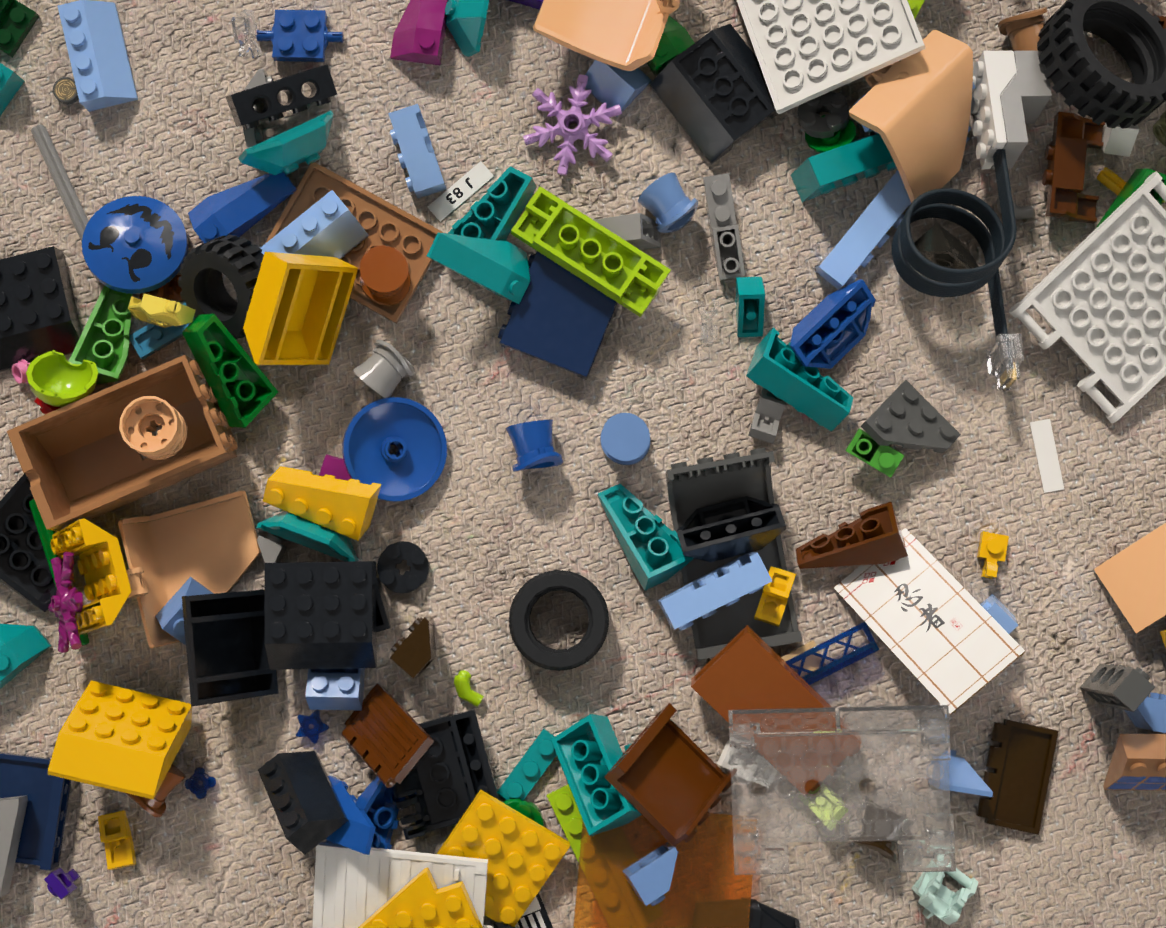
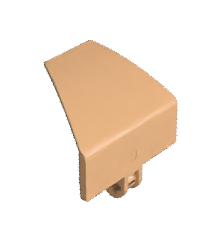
M543 0L533 30L589 58L625 71H633L654 58L669 14L679 8L680 0Z
M938 30L931 31L923 39L926 49L864 76L872 89L849 110L851 118L880 134L899 171L911 203L925 192L941 189L960 171L968 135L973 87V51L967 44Z
M237 491L151 516L127 518L118 521L129 569L126 572L131 593L127 599L137 597L150 648L180 642L161 628L155 616L190 577L214 594L228 593L261 553L245 491Z

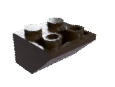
M430 616L424 617V619L422 617L417 618L408 629L411 634L407 638H400L391 648V651L394 653L390 659L413 679L419 677L436 657L434 619Z

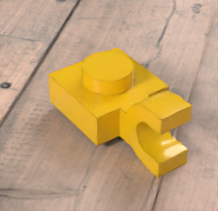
M981 532L977 558L984 559L981 577L989 579L997 577V562H1005L1009 536Z

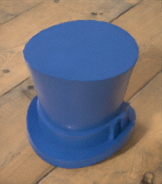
M553 419L524 422L506 428L517 454V464L512 466L513 472L555 467L563 463L561 454L555 452L553 448Z

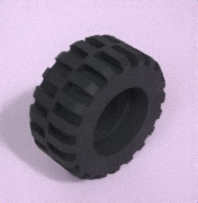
M224 235L192 249L185 256L179 272L182 276L179 277L178 282L179 287L182 288L180 292L181 299L185 301L187 307L196 310L193 320L201 314H215L235 339H241L246 336L243 326L264 257L260 247L251 245V241L243 237ZM222 273L234 286L238 302L227 292L223 283Z

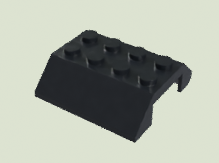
M475 709L419 723L434 742L400 784L396 782L392 787L395 799L405 796L409 797L396 802L397 809L415 805L416 813L406 815L400 819L402 825L415 821V824L403 828L406 840L424 836L432 830L457 824L480 789L499 800Z

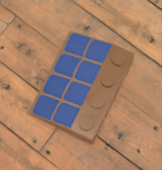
M1120 733L1104 781V790L1166 791V734Z

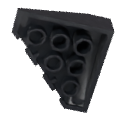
M24 473L0 501V582L45 613L51 603V597L56 595L57 590L29 505V501L33 500L34 497L30 490V481Z

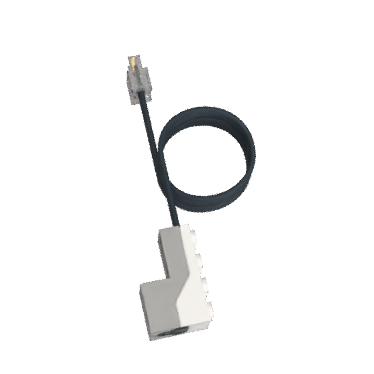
M983 51L979 60L974 64L973 82L975 89L972 91L971 114L974 116L973 135L977 137L976 157L980 159L981 169H995L1003 225L995 211L977 196L957 189H935L923 193L911 203L892 241V258L898 274L910 287L921 293L936 297H956L974 292L988 283L996 342L992 349H986L985 353L989 376H995L997 390H1011L1013 383L1021 378L1019 365L1024 360L1021 334H1008L999 267L1012 250L1017 231L1008 169H1012L1028 144L1026 124H1034L1052 96L1050 81L1046 79L1043 73L1046 67L1040 64L1039 61L1042 51ZM939 218L962 226L979 243L984 255L985 265L970 269H952L929 261L916 248L911 236L910 224L920 219Z

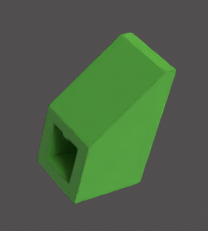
M860 428L845 450L890 478L905 456L891 446L878 445L867 432Z

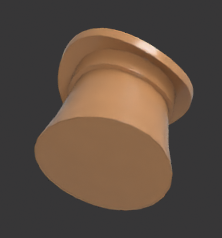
M1047 7L1015 15L998 23L1000 33L1010 38L1012 51H1040L1037 50V42L1041 39L1039 32L1045 24L1043 14L1048 11Z

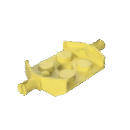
M143 294L142 300L131 296L128 310L134 318L163 328L192 323L196 311L179 302L148 294Z

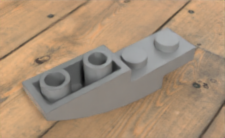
M726 173L703 177L707 217L719 280L745 276L730 175Z

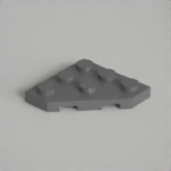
M907 380L901 383L861 425L878 445L889 446L890 444L901 445L902 448L914 450L926 448L933 449V452L944 453L961 435Z

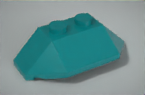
M449 0L446 4V25L464 56L470 57L480 52L489 0Z
M330 110L314 119L249 147L243 151L238 159L243 164L273 175H278L282 172H285L286 175L299 168V164L306 162L309 165L321 158L319 154L326 147L334 114Z
M287 511L257 524L256 528L344 562L359 561L349 537Z
M0 624V689L52 646L36 626Z

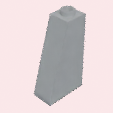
M27 795L0 798V898L9 894L28 802Z

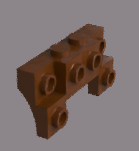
M1059 111L1054 116L1052 141L1047 144L1045 149V160H1048V165L1042 178V184L1046 185L1045 193L1048 194L1046 216L1069 218L1068 221L1092 224L1097 222L1096 205L1099 196L1085 195L1080 192L1083 191L1087 148L1101 149L1103 147L1102 134L1105 122L1098 125L1093 123L1092 119L1070 112Z

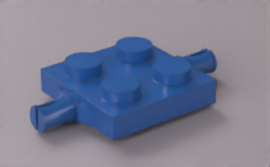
M275 10L272 31L257 30L256 39L257 41H272V58L274 61L325 62V50L328 42L343 43L344 34L343 32H328L326 27L327 13L325 10Z

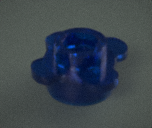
M203 767L196 768L194 775L185 781V788L196 794L198 799L205 798L207 791L216 785L215 777H210L206 774Z

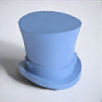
M668 173L655 180L642 192L638 199V203L657 218L656 223L658 226L656 229L660 233H670L683 228L693 218L698 207L696 198L691 201L688 196L686 197L676 173Z
M619 413L612 416L604 424L600 442L603 452L610 460L620 465H633L640 462L647 455L651 439L649 429L641 418L631 413Z

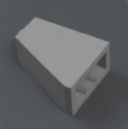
M641 213L594 220L638 249L661 248L660 232L656 229L658 226L656 220Z

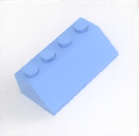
M79 0L58 5L80 104L90 112L138 100L116 4L113 2Z
M331 190L260 248L263 255L265 252L337 257L341 259L369 235L335 192Z

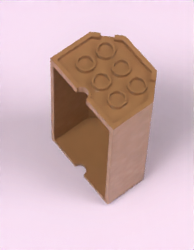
M186 355L180 356L7 431L23 473L26 474L30 481V490L47 530L60 531L83 518L90 521L237 457L236 449H238V446L231 431L233 427H229L227 419L217 403L218 400L215 398L212 388L209 387L195 359L193 360ZM143 396H156L166 400L184 417L187 425V439L182 449L174 456L164 460L142 459L141 454L132 449L123 440L119 430L120 417L125 407L133 400Z

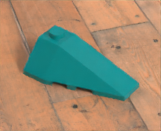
M438 232L427 254L428 258L494 294L517 304H520L530 283L527 252L508 241Z

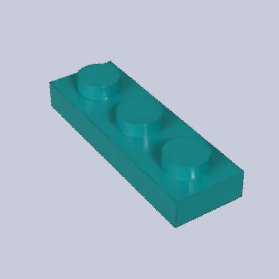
M545 728L541 731L498 789V794L506 800L521 798V801L526 798L557 756L551 741L555 737Z

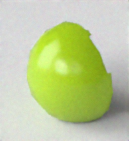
M53 350L34 359L29 364L26 375L30 389L37 398L48 405L62 408L89 396L94 391L98 370L96 364L92 361L84 359L82 364H73L65 358L63 353Z

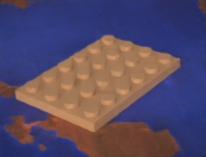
M311 163L265 243L333 190L369 235L341 258V260L358 268L350 299L397 324L433 261L427 257V254L437 233L444 232L318 163ZM390 246L397 249L406 258L411 285L407 296L397 304L382 305L368 298L361 288L360 262L363 255L373 247Z

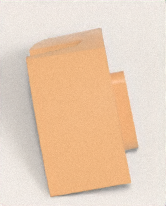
M1166 523L1094 569L1136 634L1166 616Z

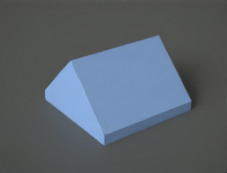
M597 60L593 62L585 74L588 76L585 89H591V94L602 104L606 103L607 109L619 104L622 112L652 82L639 68L633 71H625Z

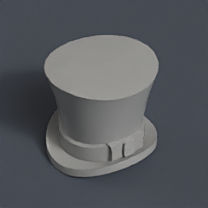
M377 340L374 344L376 346L373 350L374 354L354 368L353 371L364 383L386 399L392 396L402 377L404 378L407 374L412 377L415 374V369L411 362L392 345L383 340Z

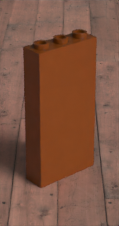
M748 625L691 678V687L804 796L809 791H815L822 784V779L828 773H835L840 768L841 761L848 755L850 757L853 756L861 747L860 734Z

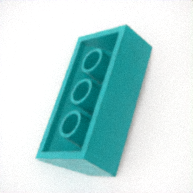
M589 714L551 739L589 836L626 825L642 815L604 778L623 755L607 716Z

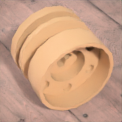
M143 396L133 400L125 407L120 417L119 430L123 440L132 449L152 460H164L174 456L182 449L187 439V425L184 417L166 400L156 396ZM156 426H160L162 430H158V435L155 436L152 432L156 431Z

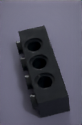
M323 65L225 97L235 125H244L246 130L259 126V120L267 117L269 122L283 118V112L292 110L293 114L308 110L307 104L316 102L317 106L331 102L330 97L337 95L328 65ZM304 83L311 87V95L309 97H305L302 94L301 88ZM280 91H284L287 94L288 101L285 105L280 104L277 99ZM257 98L264 104V109L261 113L256 112L253 107V103Z

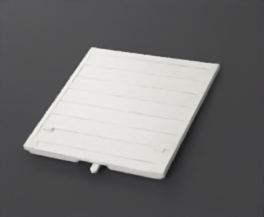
M321 842L316 846L312 928H358L427 867L438 889L463 881L482 927L494 928L491 925H483L488 859L372 847L370 855H366L339 844Z

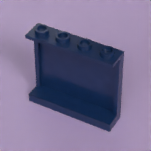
M537 251L536 254L531 253L528 260L530 283L520 304L514 302L510 304L507 313L510 315V319L507 325H502L498 334V338L501 339V347L512 348L573 372L578 377L587 380L617 302Z
M0 752V798L28 796L15 863L38 865L42 870H52L58 867L60 862L71 780L48 775L51 758Z

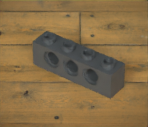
M1099 664L1080 688L1101 705L1134 712L1155 686L1148 681L1150 676L1138 667L1134 669L1130 666Z

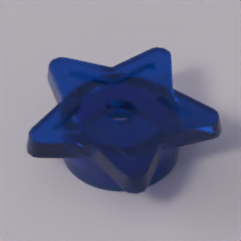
M319 710L314 711L310 716L301 714L297 716L301 727L296 736L308 737L314 744L318 743L319 734L329 729V726L320 719ZM310 724L314 725L313 729L309 728Z

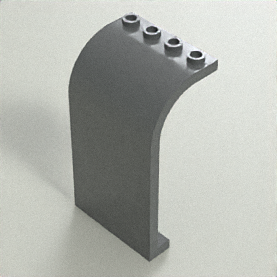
M766 448L750 450V455L740 457L739 452L723 455L724 460L713 461V457L698 459V464L687 466V462L671 464V469L666 471V486L673 530L677 532L698 508L745 496L763 500L770 504L774 503L771 481V465L775 462L773 451L766 452ZM778 535L763 549L754 551L759 554L768 573L771 566L787 571L781 535ZM742 555L715 562L693 558L691 562L681 569L684 586ZM763 588L753 594L748 593L740 597L738 602L726 607V605L717 608L715 614L705 619L701 616L693 620L694 624L691 628L697 659L713 658L747 625L769 647L802 642L801 631H798L792 593L790 592L779 627L754 619Z

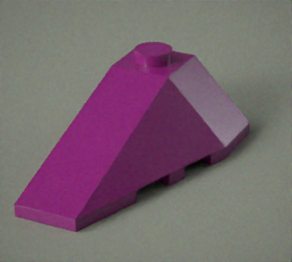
M410 0L394 32L390 58L393 60L441 66L447 18L445 7L449 0Z

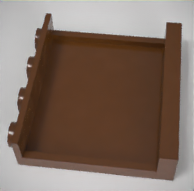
M669 703L655 715L604 778L675 847L684 840L687 843L697 833L696 825L700 826L709 817L708 809L714 808L722 799L719 794L727 791L734 783L731 778L737 769L734 767L725 774L670 719L677 710Z

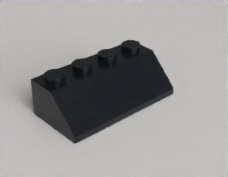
M315 751L279 753L258 769L286 839L303 854H307L348 822L346 814Z

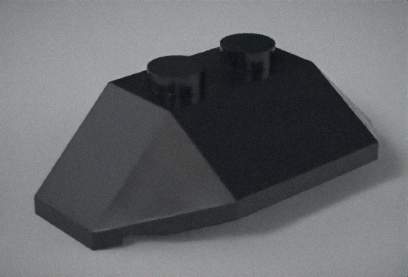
M745 496L696 509L683 526L677 530V535L684 556L715 562L763 549L786 529V525L778 504H770L763 500Z

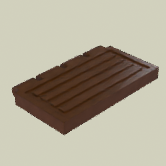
M378 683L364 698L362 711H354L344 723L346 727L342 731L344 739L387 788L393 787L396 782L400 784L434 742L393 696Z

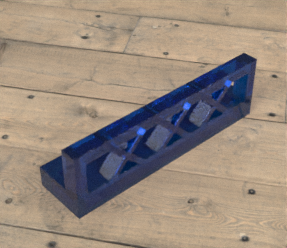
M864 621L785 662L790 667L798 669L797 674L799 676L802 671L807 672L802 678L811 685L880 649ZM862 629L868 641L857 647L850 645L853 633ZM847 637L846 643L839 641ZM838 643L844 645L842 655L834 659L826 656L831 644ZM824 649L823 655L816 653ZM810 655L821 657L819 667L813 671L803 668L806 657ZM801 660L799 667L792 665Z

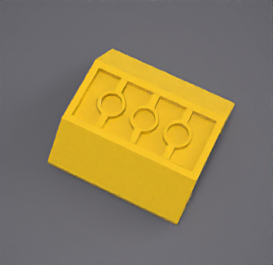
M85 518L79 519L54 533L50 544L53 554H57L61 559H63V553L72 552L74 556L79 555L78 569L80 574L84 575L86 581L84 586L85 596L88 600H91V603L83 606L82 612H76L75 614L79 635L112 625L130 595L131 587L118 538Z

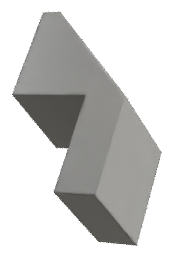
M762 388L748 436L773 444L786 402L775 397L767 389Z

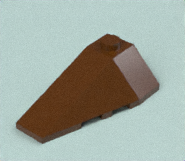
M892 502L866 509L859 513L860 518L852 523L847 524L843 522L838 525L839 530L830 535L822 534L796 549L799 569L884 564L908 556L905 540Z

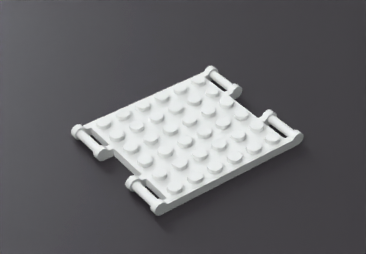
M1154 172L1147 177L1144 183L1020 302L1016 303L1009 310V313L1014 318H1018L1038 339V344L1043 350L1049 348L1061 338L1092 371L1088 376L1079 381L1077 387L1082 392L1086 391L1106 413V418L1111 423L1118 421L1166 376V211L1149 193L1154 189L1166 202V185L1161 181L1162 177L1158 172ZM1032 306L1053 330L1046 334L1025 310ZM1100 380L1120 402L1117 407H1114L1094 386L1096 382Z

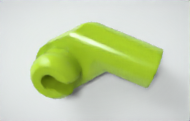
M461 670L454 677L457 695L478 708L484 696L471 689L469 682L471 674L466 670Z

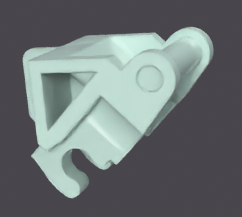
M938 852L932 858L930 865L926 867L915 882L912 890L920 896L918 903L925 908L922 913L927 919L935 915L947 925L957 922L967 899L975 894L978 880L975 878L970 879L946 861L944 855ZM945 873L965 888L962 887L957 892L949 890L942 884Z

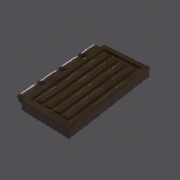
M1004 719V724L994 722L991 740L1000 742L999 747L990 745L986 766L995 768L994 773L985 771L983 781L993 791V796L989 797V799L979 798L977 816L984 817L987 824L1039 835L1059 731Z

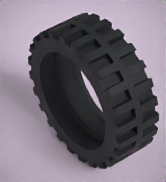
M1067 0L1046 21L1044 27L1039 32L1041 39L1037 42V50L1042 51L1039 61L1040 64L1046 67V70L1043 72L1046 79L1052 80L1054 83L1053 90L1056 94L1060 92L1066 100L1064 102L1069 107L1073 105L1078 109L1079 115L1082 117L1090 116L1092 122L1098 125L1105 122L1108 128H1116L1120 125L1122 129L1129 128L1131 125L1136 126L1166 101V28H1162L1157 15L1152 16L1146 10L1148 7L1143 3L1139 5L1133 0ZM1084 31L1104 39L1121 54L1132 72L1134 83L1117 77L1100 63L1091 51Z

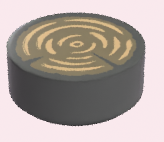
M63 77L55 82L53 94L61 103L69 105L79 99L73 79Z

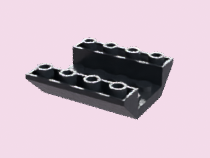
M731 24L711 30L671 60L650 83L654 92L711 164L732 150L735 142L768 117L773 119L778 115L757 57Z

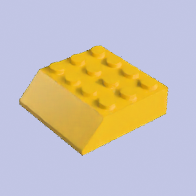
M265 252L243 326L254 363L257 365H329L358 268L337 257Z
M91 680L59 731L49 764L48 775L154 800L191 728L192 706L190 703Z

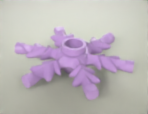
M579 74L576 88L573 86L569 87L573 99L568 98L572 105L568 111L562 110V101L558 104L556 103L553 92L547 97L542 90L537 88L532 94L536 100L542 103L537 109L550 112L547 117L556 116L558 122L554 127L548 123H545L546 128L533 126L536 133L524 135L523 138L526 146L539 141V147H542L549 138L552 143L556 135H561L564 138V143L557 146V148L562 150L554 157V161L560 160L557 170L559 175H567L569 162L576 164L572 151L578 152L573 145L577 139L584 141V149L587 146L589 147L592 158H595L596 153H598L608 162L613 156L603 146L608 141L595 138L598 133L589 134L588 126L594 124L600 127L599 122L612 124L610 117L621 115V107L618 104L606 109L607 104L603 103L596 112L593 107L589 115L583 114L581 107L588 104V102L583 100L592 92L591 89L585 90L588 76ZM571 123L578 125L575 129H569L568 127Z

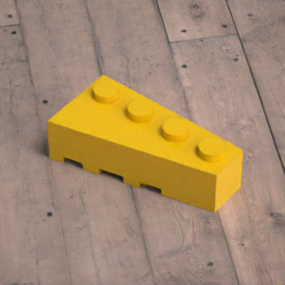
M280 466L267 480L263 502L359 541L370 527L382 484L372 483L368 485L360 483V480L335 479L333 475L325 474V476L313 475L310 471Z

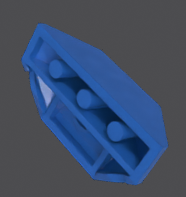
M858 280L826 296L793 328L790 347L803 366L831 369L865 337L871 318V310L876 299L864 280Z

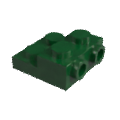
M0 0V51L12 58L39 18L35 11L17 0Z

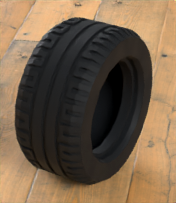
M548 571L531 578L517 592L509 611L510 634L515 646L528 661L548 670L565 671L585 664L598 653L608 633L609 613L604 597L591 581L571 571ZM563 590L573 593L583 601L588 611L589 625L585 636L578 644L568 649L556 650L546 647L536 639L531 630L530 615L534 604L541 596L550 591Z

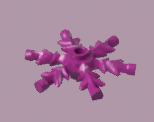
M72 552L63 553V564L60 557L51 559L57 591L56 595L51 597L48 609L50 612L55 613V617L60 619L58 651L61 653L69 651V641L73 650L82 647L75 614L76 612H82L83 594L76 587L73 588L72 586L74 577V553Z

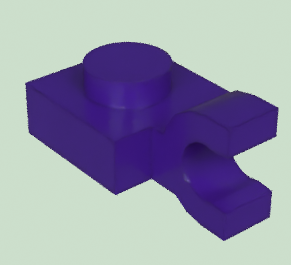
M59 868L51 872L44 880L48 884L47 888L50 893L55 897L63 899L77 889L73 882L80 876L74 869L65 873Z

